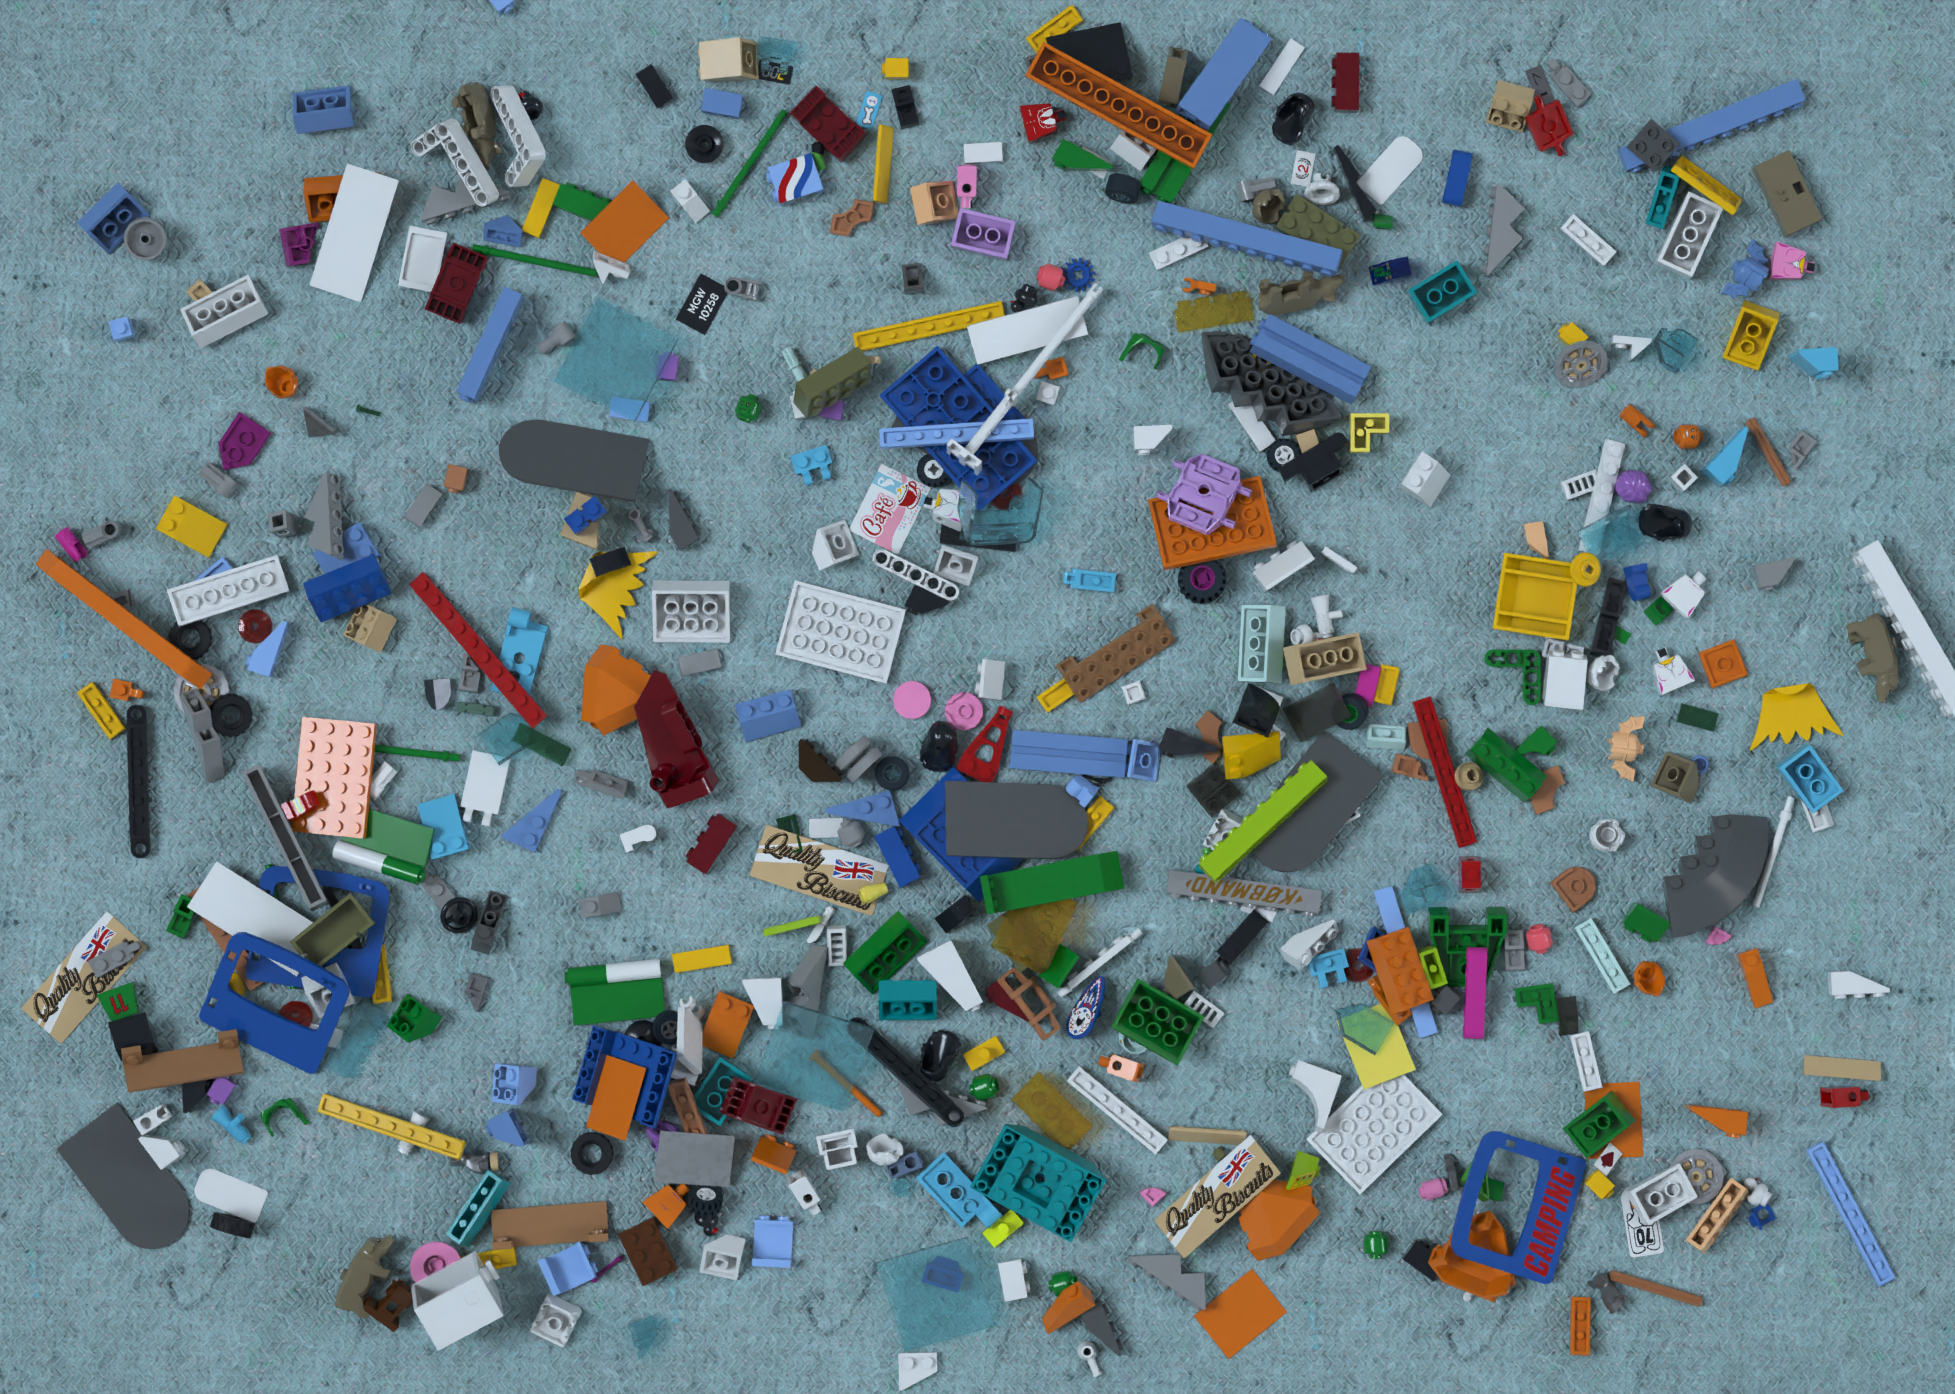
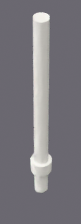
M1787 797L1784 809L1780 812L1779 825L1752 906L1760 907L1787 822L1790 821L1792 816L1791 810L1795 801L1793 797Z

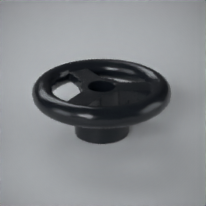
M456 897L449 900L443 906L440 920L447 931L463 933L473 927L477 920L478 911L476 905L470 899ZM457 903L456 911H454L453 915L446 918L448 909ZM464 903L471 908V919L463 910ZM455 922L459 928L452 927L449 924Z

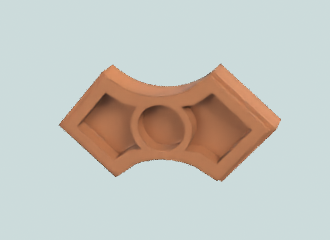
M855 199L853 206L847 212L833 214L829 233L849 237L851 230L857 224L871 222L875 203Z
M1207 710L1195 726L1199 729L1203 742L1222 749L1223 752V747L1218 739V730L1222 722ZM1221 754L1202 756L1213 764Z
M1558 765L1542 771L1547 778L1530 798L1536 815L1554 808V793L1560 785L1565 783Z

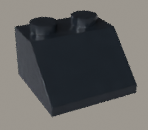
M146 1012L108 1022L114 1046L121 1062V1048L140 1045L142 1056L159 1052L157 1035Z

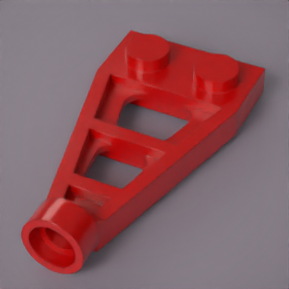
M999 706L995 716L964 751L956 770L981 782L993 781L999 769L1008 722L1013 711ZM999 715L1005 716L1006 719H1001ZM992 727H997L1001 730L997 743L986 739V735ZM982 744H988L993 748V756L990 762H984L975 756L976 750Z

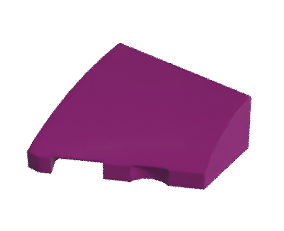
M318 222L279 229L286 267L309 263L310 251L315 242V232L319 227Z

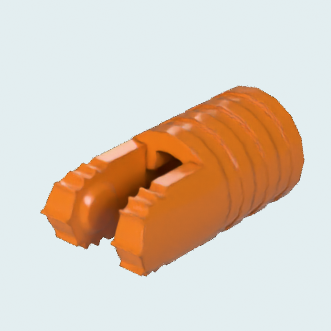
M1630 403L1619 415L1621 419L1644 438L1648 434L1638 423L1642 421L1651 429H1654L1656 426Z

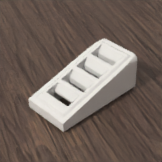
M1596 469L1560 482L1566 501L1594 490L1589 476L1592 475L1595 481ZM1582 478L1586 479L1588 489H1585ZM1578 480L1582 491H1578L1575 481ZM1569 483L1572 484V487H1573L1574 492H1575L1574 494H1571V491H1570V488H1569V485H1568Z
M846 925L826 926L828 966H844L843 962L847 960ZM831 933H842V935H831ZM831 940H842V943H831ZM831 948H843V951H831ZM832 956H843V959H832Z
M1193 990L1184 1002V1005L1191 1008L1190 1005L1197 997L1199 1000L1193 1007V1010L1196 1011L1200 1004L1204 1002L1205 1005L1199 1014L1202 1015L1209 1006L1211 1010L1204 1017L1203 1021L1214 1028L1224 1015V1012ZM1216 1011L1217 1015L1210 1022L1208 1019Z

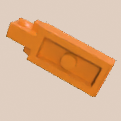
M1378 974L1367 981L1373 989L1374 996L1397 1026L1412 1015L1410 1009L1391 1014Z

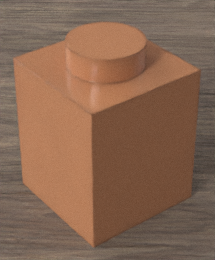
M452 464L448 465L444 481V487L448 488L447 492L459 494V491L464 492L469 473L468 468Z

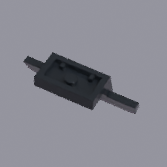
M1337 432L1280 466L1279 472L1284 482L1301 473L1309 491L1312 492L1343 473L1342 465L1334 453L1348 445L1349 441L1343 433Z

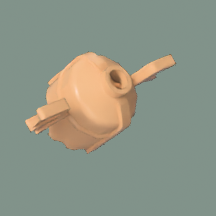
M1630 715L1626 722H1619L1620 731L1612 732L1613 737L1608 739V743H1611L1610 752H1612L1608 759L1614 760L1611 768L1619 772L1621 779L1627 778L1631 782L1634 781L1635 769L1627 765L1625 761L1632 762L1638 754L1642 755L1644 743H1640L1637 735L1630 732L1643 728L1644 715L1638 717Z

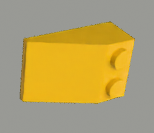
M1743 300L1722 358L1758 371L1778 323L1780 313Z
M174 495L156 529L209 558L228 524Z
M1280 731L1270 732L1268 738L1258 733L1222 737L1225 779L1245 778L1281 760Z

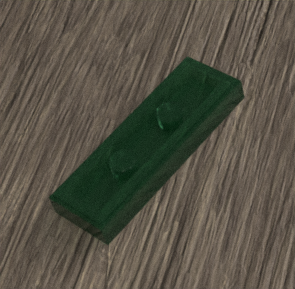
M522 723L519 724L511 740L560 766H564L571 752V748Z

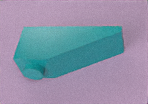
M1667 165L1661 171L1645 224L1660 229L1665 227L1681 182V178L1671 171L1672 167Z

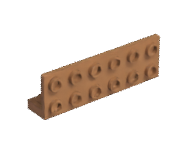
M1153 604L1136 614L1141 623L1079 663L1071 655L1056 665L1078 702L1081 703L1176 641Z
M237 1029L217 1032L218 1043L143 1056L140 1045L121 1048L128 1092L132 1093L243 1074Z
M606 1201L491 1210L492 1250L546 1244L609 1241Z

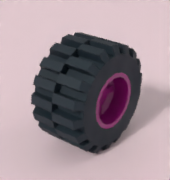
M1216 560L1181 567L1178 574V587H1180L1181 594H1184L1185 598L1191 600L1192 603H1211L1222 594L1225 588L1226 571L1223 569L1221 562Z

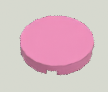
M908 681L896 689L893 703L896 711L901 716L908 719H916L927 713L931 704V696L923 684L916 681Z
M960 692L948 700L945 707V716L948 722L956 729L970 730L981 721L983 706L975 695L968 692Z

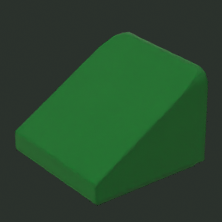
M1374 214L1372 227L1390 231L1393 228V217Z
M1660 596L1644 610V614L1654 625H1657L1673 609Z
M1488 1178L1489 1199L1501 1201L1504 1182Z

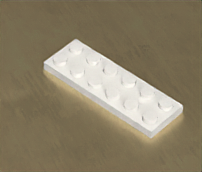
M278 555L167 590L179 627L289 592Z

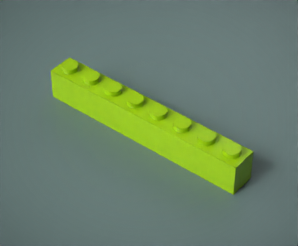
M1312 760L1308 763L1304 762L1298 768L1299 772L1294 776L1290 775L1284 781V786L1280 789L1276 788L1270 794L1271 798L1266 802L1262 801L1252 815L1248 814L1244 817L1242 824L1238 828L1234 827L1229 831L1228 837L1224 841L1220 840L1215 844L1214 850L1210 854L1206 853L1200 858L1199 868L1215 884L1327 782L1326 774Z

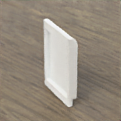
M409 226L398 286L425 292L432 291L442 267L448 233L430 230L429 228Z

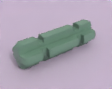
M458 702L457 711L493 716L495 707Z

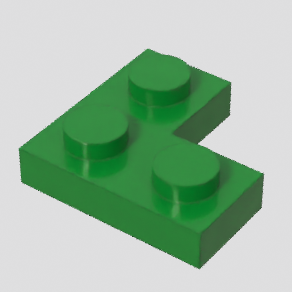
M1553 983L1514 988L1517 1007L1536 1005L1538 1024L1558 1021Z

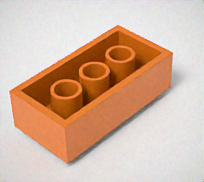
M1409 927L1401 928L1366 941L1391 1014L1402 1012L1434 1000Z

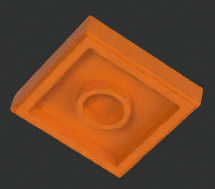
M1735 639L1698 653L1711 689L1748 675Z

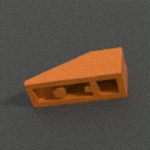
M1752 948L1737 953L1736 956L1754 1008L1773 1003L1758 949Z
M1080 1281L1064 1289L1042 1317L1046 1333L1050 1334L1094 1307L1095 1302L1091 1290Z

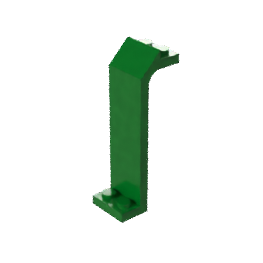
M1118 851L980 876L987 915L1125 889Z

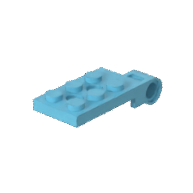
M945 1152L916 1177L922 1186L961 1227L976 1215L989 1229L1003 1216L986 1196L970 1188L972 1181ZM946 1174L949 1178L948 1182L940 1184L937 1180L938 1175ZM953 1188H959L962 1191V1195L957 1199L953 1198L950 1194Z

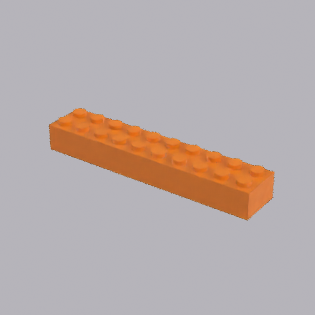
M1045 42L1042 43L1025 75V78L1192 170L1195 168L1212 136L1211 133Z

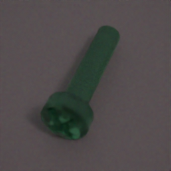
M360 404L356 406L357 413L364 412L379 417L381 415V412L361 407Z

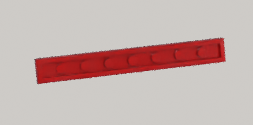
M1429 696L1413 701L1412 704L1457 846L1461 848L1476 843L1477 840L1461 789L1455 781V770L1432 698Z

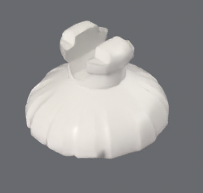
M1315 173L1313 176L1314 182L1305 189V199L1319 206L1335 203L1340 197V192L1337 185L1331 182L1332 176L1326 174L1325 179H1322L1320 177L1321 173Z

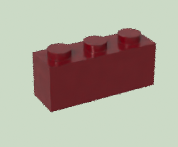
M1336 52L1335 58H1332L1331 68L1335 69V77L1331 78V88H1335V96H1331V107H1335V112L1358 113L1359 53Z
M720 814L711 816L707 822L708 829L706 832L702 831L696 839L699 843L695 849L691 847L686 854L688 858L686 862L704 874H707L738 827Z

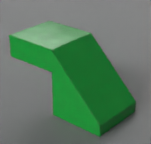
M181 894L173 910L174 915L166 932L184 940L196 912L187 907L192 898Z

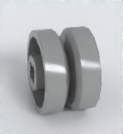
M152 217L136 218L130 222L125 230V248L136 259L145 261L154 259L162 253L166 245L167 236L165 228ZM142 236H148L149 241L141 240Z
M865 735L856 743L853 742L835 762V765L841 771L847 769L851 764L853 765L847 772V777L853 783L883 755L877 747L872 748L867 754L864 752L871 744V741Z

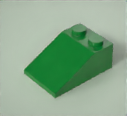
M1611 1090L1563 1129L1583 1155L1588 1158L1636 1120Z

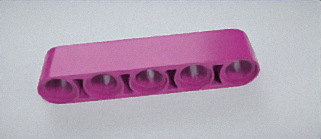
M1467 947L1463 1039L1484 1038L1487 947Z

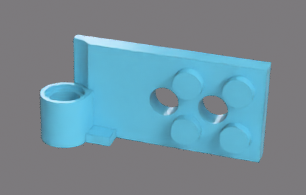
M512 607L499 660L510 673L513 671L519 673L520 679L518 682L530 695L548 626L530 622L531 611ZM517 653H522L525 656V660L521 664H517L514 661V656ZM493 683L491 691L501 693V691Z

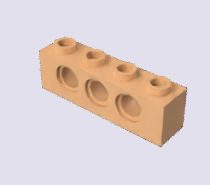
M1730 1178L1686 1241L1705 1255L1750 1193L1747 1188Z

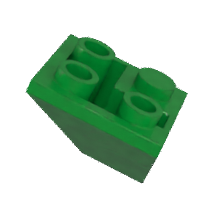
M406 994L391 1017L387 1027L410 1043L432 1034L442 1016L411 995Z

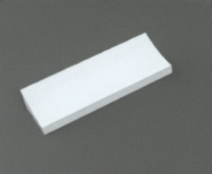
M1078 296L967 325L977 365L1046 346L1080 304ZM1083 315L1063 341L1088 335Z

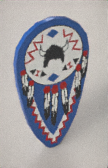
M1098 976L1090 983L1068 1017L1066 1031L1068 1036L1073 1039L1079 1040L1086 1037L1093 1029L1097 1018L1101 1016L1100 1008L1105 994V978L1103 976Z

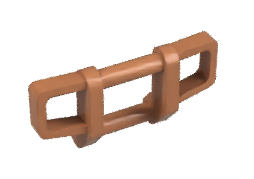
M1012 968L1002 975L997 982L1010 999H1014L1029 1019V1024L1034 1028L1041 1040L1044 1041L1060 1028L1052 1013V1010L1057 1005L1049 999L1039 986L1034 975L1027 979L1016 968ZM1010 974H1013L1022 983L1014 991L1005 981V978ZM1030 986L1046 1006L1036 1016L1020 996ZM1045 1016L1048 1017L1053 1027L1052 1031L1048 1034H1045L1038 1024V1021Z

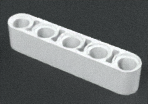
M880 549L873 554V562L876 566L948 601L955 600L959 595V589L955 584L886 550ZM879 553H884L887 556L885 563L880 564L876 561V556ZM896 562H902L904 569L901 572H896L893 569V565ZM919 570L922 574L921 578L916 581L911 579L910 574L912 571ZM932 578L937 579L939 582L938 587L935 589L928 587V581ZM946 588H955V596L947 597L945 595Z

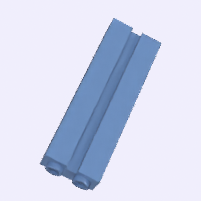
M1239 18L1180 101L1175 112L1187 120H1192L1195 122L1194 125L1208 132L1272 40L1265 31L1255 28L1250 21Z
M505 286L457 388V392L460 394L459 397L469 403H472V401L478 402L525 299L522 294Z
M1271 314L1268 315L1266 320L1262 318L1258 326L1259 334H1254L1249 343L1253 345L1249 352L1352 405L1371 366Z
M1013 730L1010 769L1125 778L1129 763H1126V755H1130L1131 744H1128V739Z

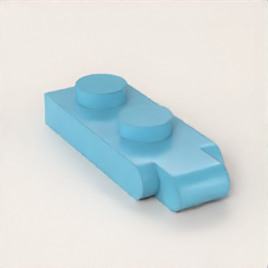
M1072 569V573L1064 572L1063 584H1070V588L1114 593L1116 573Z

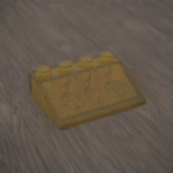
M1072 899L1007 911L991 947L1040 974L1049 968L1078 903Z

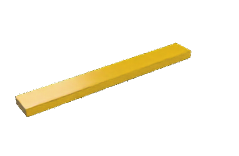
M1002 301L856 332L852 333L855 348L859 347L862 351L967 329V325L1004 316L1005 313Z
M326 1093L322 1094L317 1110L319 1113L457 1160H461L466 1141Z

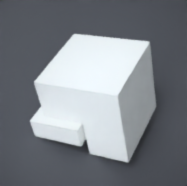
M854 1128L816 1136L819 1154L824 1155L827 1170L857 1164L855 1148L858 1146Z

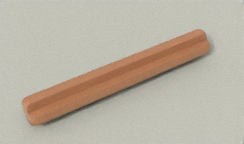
M1754 417L1747 420L1746 425L1780 484L1782 486L1791 483V479Z

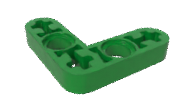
M1489 650L1486 652L1484 661L1489 667H1522L1523 701L1527 705H1535L1540 701L1541 658L1536 650ZM1501 652H1504V664H1501L1502 660H1496L1495 664L1488 660L1492 653L1496 657H1501ZM1515 653L1518 659L1515 664H1510L1507 661L1508 654ZM1530 653H1533V656L1537 658L1533 661V667L1537 666V670H1526V666L1530 667V661L1526 660ZM1529 672H1534L1537 676V680L1534 683H1529L1526 680V675ZM1526 685H1537V689L1533 688V695L1537 696L1536 699H1533V702L1526 698V695L1530 694V688L1526 689Z

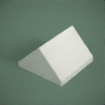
M942 545L933 574L970 586L979 557Z

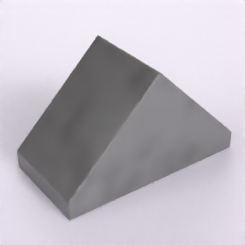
M921 263L902 265L905 295L924 293Z

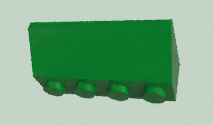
M1489 728L1465 752V755L1522 802L1530 799L1547 778L1542 771Z
M897 911L844 961L843 965L873 995L879 989V981L890 979L928 941Z

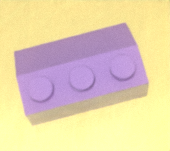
M960 208L951 248L1007 261L1016 221Z

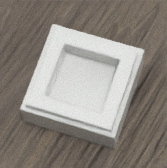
M1140 680L1121 687L1127 705L1146 699Z

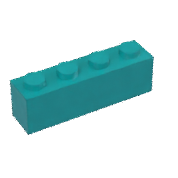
M487 1170L446 1235L459 1245L470 1247L491 1215V1210L495 1209L511 1182L499 1173Z

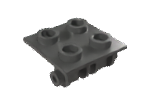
M1650 119L1629 143L1627 148L1656 172L1680 143L1654 120Z

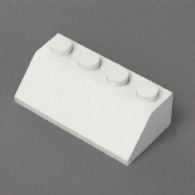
M249 274L180 309L189 331L200 349L268 315L263 300Z

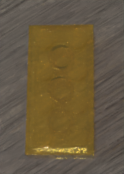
M1039 1071L1011 1098L1055 1143L1068 1150L1093 1127V1124Z

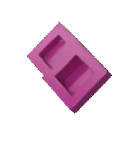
M1366 664L1367 670L1359 672L1355 694L1363 697L1368 706L1372 707L1381 667Z

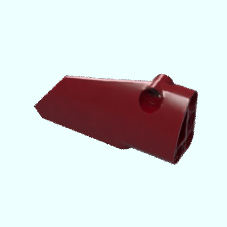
M654 670L634 709L652 774L649 782L650 787L658 792L666 808H672L710 794L717 785L719 778L704 753L702 739L667 674Z

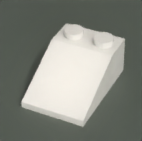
M1680 1163L1625 1190L1644 1225L1654 1223L1698 1197Z

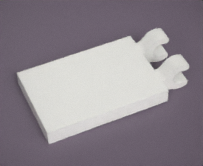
M472 751L460 807L466 808L463 821L471 823L474 810L483 811L484 816L481 825L490 827L492 815L499 814L511 761L510 758Z
M689 996L687 1004L683 998L679 1002L681 1007L678 1008L677 1059L694 1075L702 1074L703 1023L700 1019L705 1014V1009L698 1005V1011L695 1013L693 1008L696 1005V1000Z

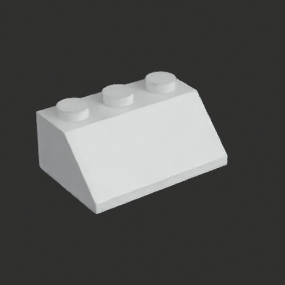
M1296 540L1286 546L1288 550L1282 554L1278 551L1270 556L1271 561L1266 564L1262 561L1254 567L1255 571L1252 574L1264 592L1315 560L1302 541L1299 543Z

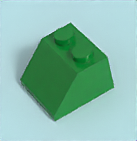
M1632 903L1621 922L1625 925L1624 929L1633 934L1635 931L1642 935L1640 938L1648 943H1651V941L1657 942L1670 925L1669 921L1638 903Z
M1060 943L1058 946L1053 945L1048 953L1051 957L1047 962L1043 961L1038 969L1040 971L1039 976L1058 989L1080 957Z

